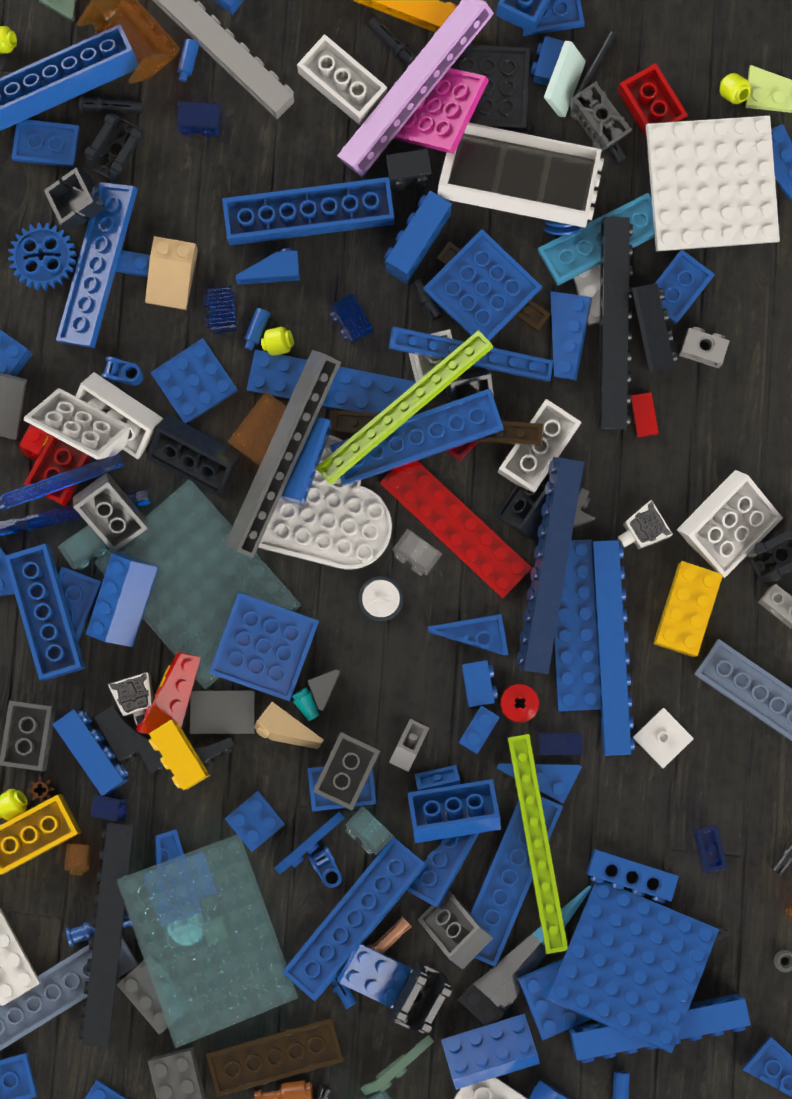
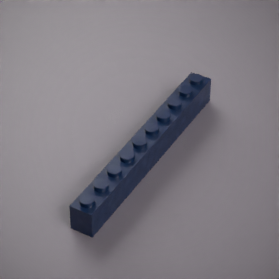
M553 457L549 464L548 471L550 477L549 482L545 486L546 501L541 509V515L543 516L542 525L538 528L539 542L534 551L535 566L532 568L530 575L532 584L527 592L528 607L523 616L525 622L524 631L520 634L521 649L516 657L517 668L524 671L549 673L584 462Z

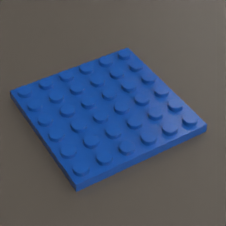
M605 881L602 884L595 882L547 1000L672 1053L719 929L624 889L620 890L611 887V884Z

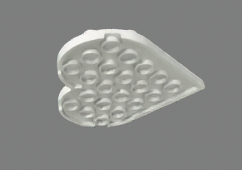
M329 435L319 464L332 454L330 445L342 441L341 439ZM316 471L304 507L283 499L279 500L258 548L340 569H359L376 561L387 548L392 532L391 517L382 499L373 491L360 486L361 480L343 486L339 477L329 485L322 475Z

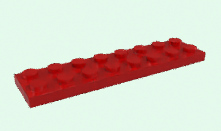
M418 461L392 469L380 482L383 488L502 599L532 569L528 563Z

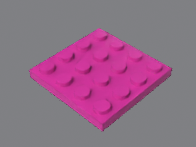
M450 68L393 139L454 154L489 81L488 78L484 75Z

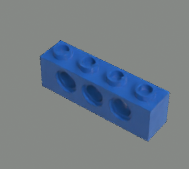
M593 849L586 872L587 875L591 876L590 880L602 884L603 880L612 882L611 887L623 890L624 887L631 888V893L644 897L645 893L653 895L652 900L664 904L665 900L672 901L679 877ZM611 864L615 865V875L607 876L605 873L606 867ZM630 871H635L637 874V879L633 883H628L626 880V875ZM650 878H656L658 882L657 887L652 890L648 889L647 881Z

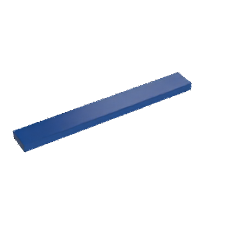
M392 327L389 349L444 360L464 341ZM492 348L472 366L549 382L551 380L553 360Z

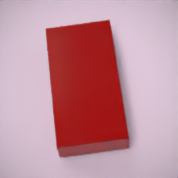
M652 392L631 395V406L637 438L658 435Z

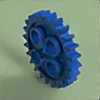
M38 223L36 229L30 224V231L28 232L23 228L22 232L24 235L16 234L15 236L18 241H11L15 248L8 249L9 253L13 255L8 258L9 262L13 263L9 267L11 270H16L13 275L16 278L20 277L19 281L21 284L26 282L28 288L34 284L36 291L39 290L40 285L45 291H47L48 285L55 289L56 282L63 285L61 279L64 277L69 280L66 273L74 272L70 265L77 263L72 259V257L77 256V253L71 251L75 248V245L69 243L72 240L70 236L64 237L65 231L61 230L58 232L59 228L56 225L51 230L49 223H46L45 228ZM50 242L57 243L54 249H47ZM36 244V248L33 251H27L28 245ZM44 253L46 256H43V260H40L39 258ZM58 262L56 269H49L51 263ZM30 265H38L35 271H28Z

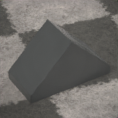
M334 670L308 680L319 710L324 711L340 671Z

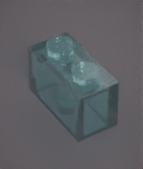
M88 525L57 547L73 569L79 568L80 570L90 563L89 560L95 555L100 557L106 553L108 546Z
M364 806L345 824L347 834L354 840L358 837L363 842L361 847L369 855L372 852L377 855L394 837Z

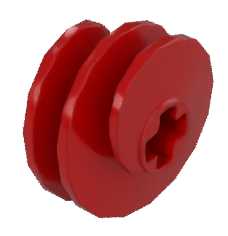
M516 684L504 691L500 700V706L503 714L509 720L515 723H523L535 716L539 707V700L531 687ZM516 698L518 700L524 699L523 705L525 707L523 709L521 707L515 708L516 702L514 700Z

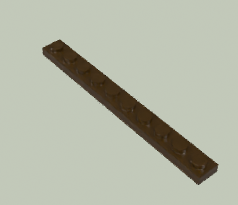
M333 410L331 431L335 433L356 434L380 413ZM502 421L503 431L471 441L542 446L544 425L540 423Z

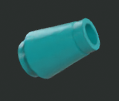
M307 687L292 695L293 703L308 721L320 715L312 692L308 691Z

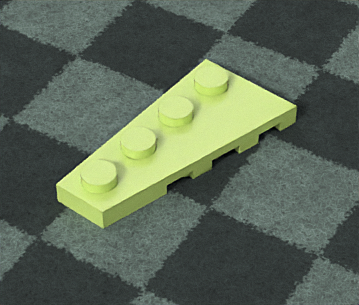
M750 65L748 81L750 82L751 91L746 100L745 108L792 113V80Z

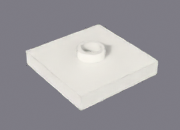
M662 708L633 736L634 740L661 768H664L694 739L665 708Z

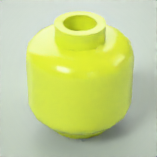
M0 26V54H8L16 47V34L9 27Z
M731 73L721 81L720 95L732 104L742 103L750 95V82L737 73Z
M277 327L265 331L264 338L261 339V345L264 351L267 350L271 356L289 353L294 345V340L290 330L287 331L285 327Z
M9 789L0 795V818L9 821L26 811L28 801L22 791Z

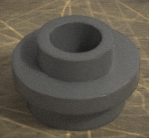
M781 950L775 955L774 965L779 971L790 972L792 970V952ZM783 957L788 958V963L786 965H782L781 959Z

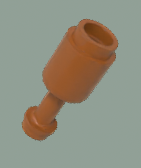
M305 1080L283 1083L279 1091L262 1092V1089H259V1091H255L254 1096L255 1099H313L312 1083Z

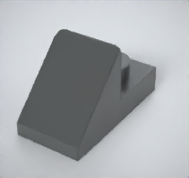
M584 488L579 492L573 527L595 520L594 517L581 511V508L585 510L590 502V498L587 497L590 491Z

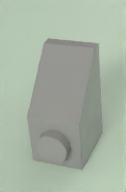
M410 719L389 763L409 772L429 728Z

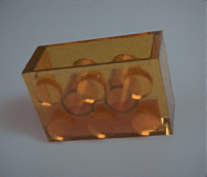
M265 392L228 440V444L236 451L242 453L244 457L256 466L260 467L287 406L268 392Z

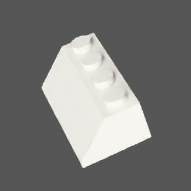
M95 372L80 384L76 397L131 426L127 444L123 450L136 459H139L148 447L157 426L163 420L161 416Z
M547 399L530 422L544 425L542 446L515 444L498 470L499 474L514 484L534 493L549 472V464L553 457H559L581 424V421Z

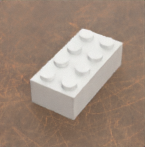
M325 34L297 64L298 74L360 126L387 94V87Z

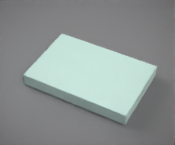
M571 41L564 42L544 95L545 100L559 117L566 116L571 98L574 95L586 63Z

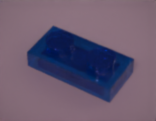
M539 733V755H582V733Z

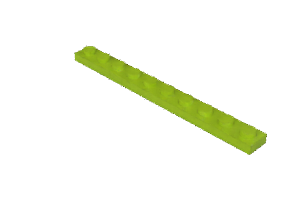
M478 330L315 467L316 470L331 485L493 348V345Z
M530 735L509 737V749L546 954L567 951L568 946Z

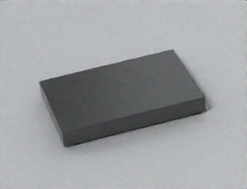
M0 373V436L17 440L27 379Z
M191 691L190 734H255V691Z

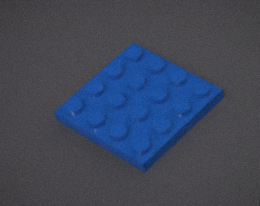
M481 229L423 290L470 336L479 330L490 341L542 289V286Z
M238 592L209 673L290 701L319 620Z

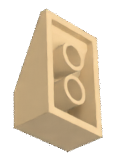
M154 236L145 303L187 310L198 253L195 243Z

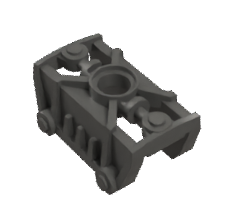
M597 81L571 98L570 117L575 121L577 120L593 141V148L605 150L632 132V128H629L625 118L621 117L607 98L605 91H602L598 86ZM582 97L586 101L589 100L591 103L589 105L590 108L583 107L578 98ZM603 109L608 116L605 119H599L596 116V112ZM603 125L606 129L609 128L612 131L611 137L613 140L610 142L602 132Z

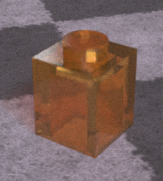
M68 843L64 870H69L70 875L80 876L83 875V872L89 871L92 845Z

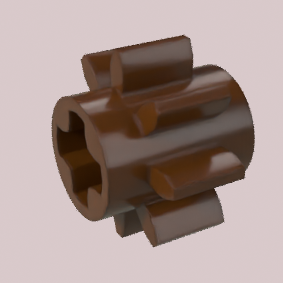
M43 776L39 777V782L32 780L31 784L33 787L28 790V792H32L34 795L31 800L34 801L40 798V803H43L46 797L48 799L52 798L50 794L56 790V788L50 785L52 780L49 779L44 782ZM42 784V787H46V792L41 793L37 789Z

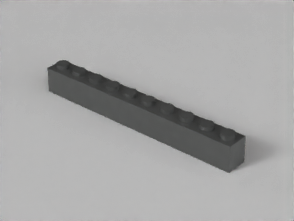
M315 350L311 351L226 540L225 545L229 548L254 558L339 369L340 361Z

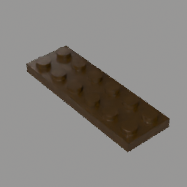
M332 1017L206 1053L217 1097L344 1061Z

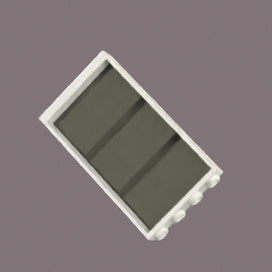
M468 123L454 154L446 153L437 195L447 200L586 228L587 220H592L594 207L590 206L591 203L595 204L598 191H595L594 187H598L601 175L597 174V171H602L604 159L600 158L602 149Z

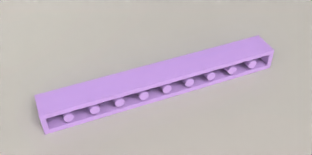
M461 0L457 8L337 155L346 166L363 177L494 13L485 1Z

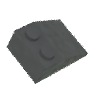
M448 890L439 909L431 905L418 919L448 959L461 969H464L493 939L485 927L450 890Z

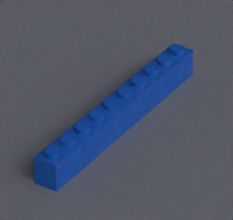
M619 540L593 541L592 557L603 756L631 755V750L635 749L634 737H630V729H633V716H629V707H632V696L628 694L627 686L631 685V676L626 671V664H629L630 658L629 652H625V643H628V631L624 630V622H627V611L623 609L622 601L626 600L625 588L621 586V579L625 577L624 567H620V558H623V546H619Z

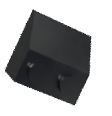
M484 368L466 370L445 388L448 402L450 403L487 389H491L493 394L491 373Z

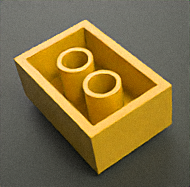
M170 720L149 733L151 739H149L151 746L155 751H160L163 756L160 760L166 769H171L174 774L171 778L177 788L187 790L210 776L176 720Z

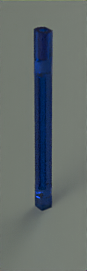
M120 454L107 457L0 495V511L112 472L117 468L125 466Z
M147 490L126 494L136 507L150 504ZM73 506L4 520L0 521V536L78 520L83 517Z

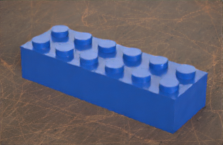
M42 544L4 556L39 680L46 681L85 669L51 547L47 544Z

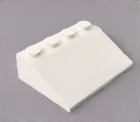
M60 388L24 417V421L97 460L118 454L126 446L131 428L126 423Z
M735 470L691 514L677 531L696 552L718 573L723 574L722 577L725 578L754 548L755 544L760 542L783 518L751 478Z

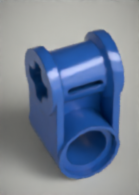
M106 357L105 371L101 374V377L105 380L132 386L139 385L143 381L144 374L136 364L114 357ZM132 370H137L136 377L133 379H129V372Z
M325 845L323 846L324 849L314 855H308V858L325 886L333 888L341 883L342 873L328 846ZM326 856L324 859L320 860L319 862L317 861L318 859H320V858ZM331 871L338 875V880L335 884H330L326 879L327 874Z

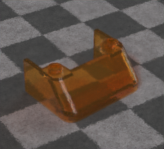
M91 0L77 22L78 26L92 24L98 33L121 24L139 63V66L128 80L130 84L152 78L171 62L180 51L176 42L138 0Z

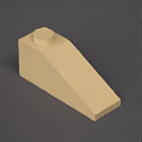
M273 702L267 707L254 726L260 736L263 738L268 737L273 741L318 749L324 741Z

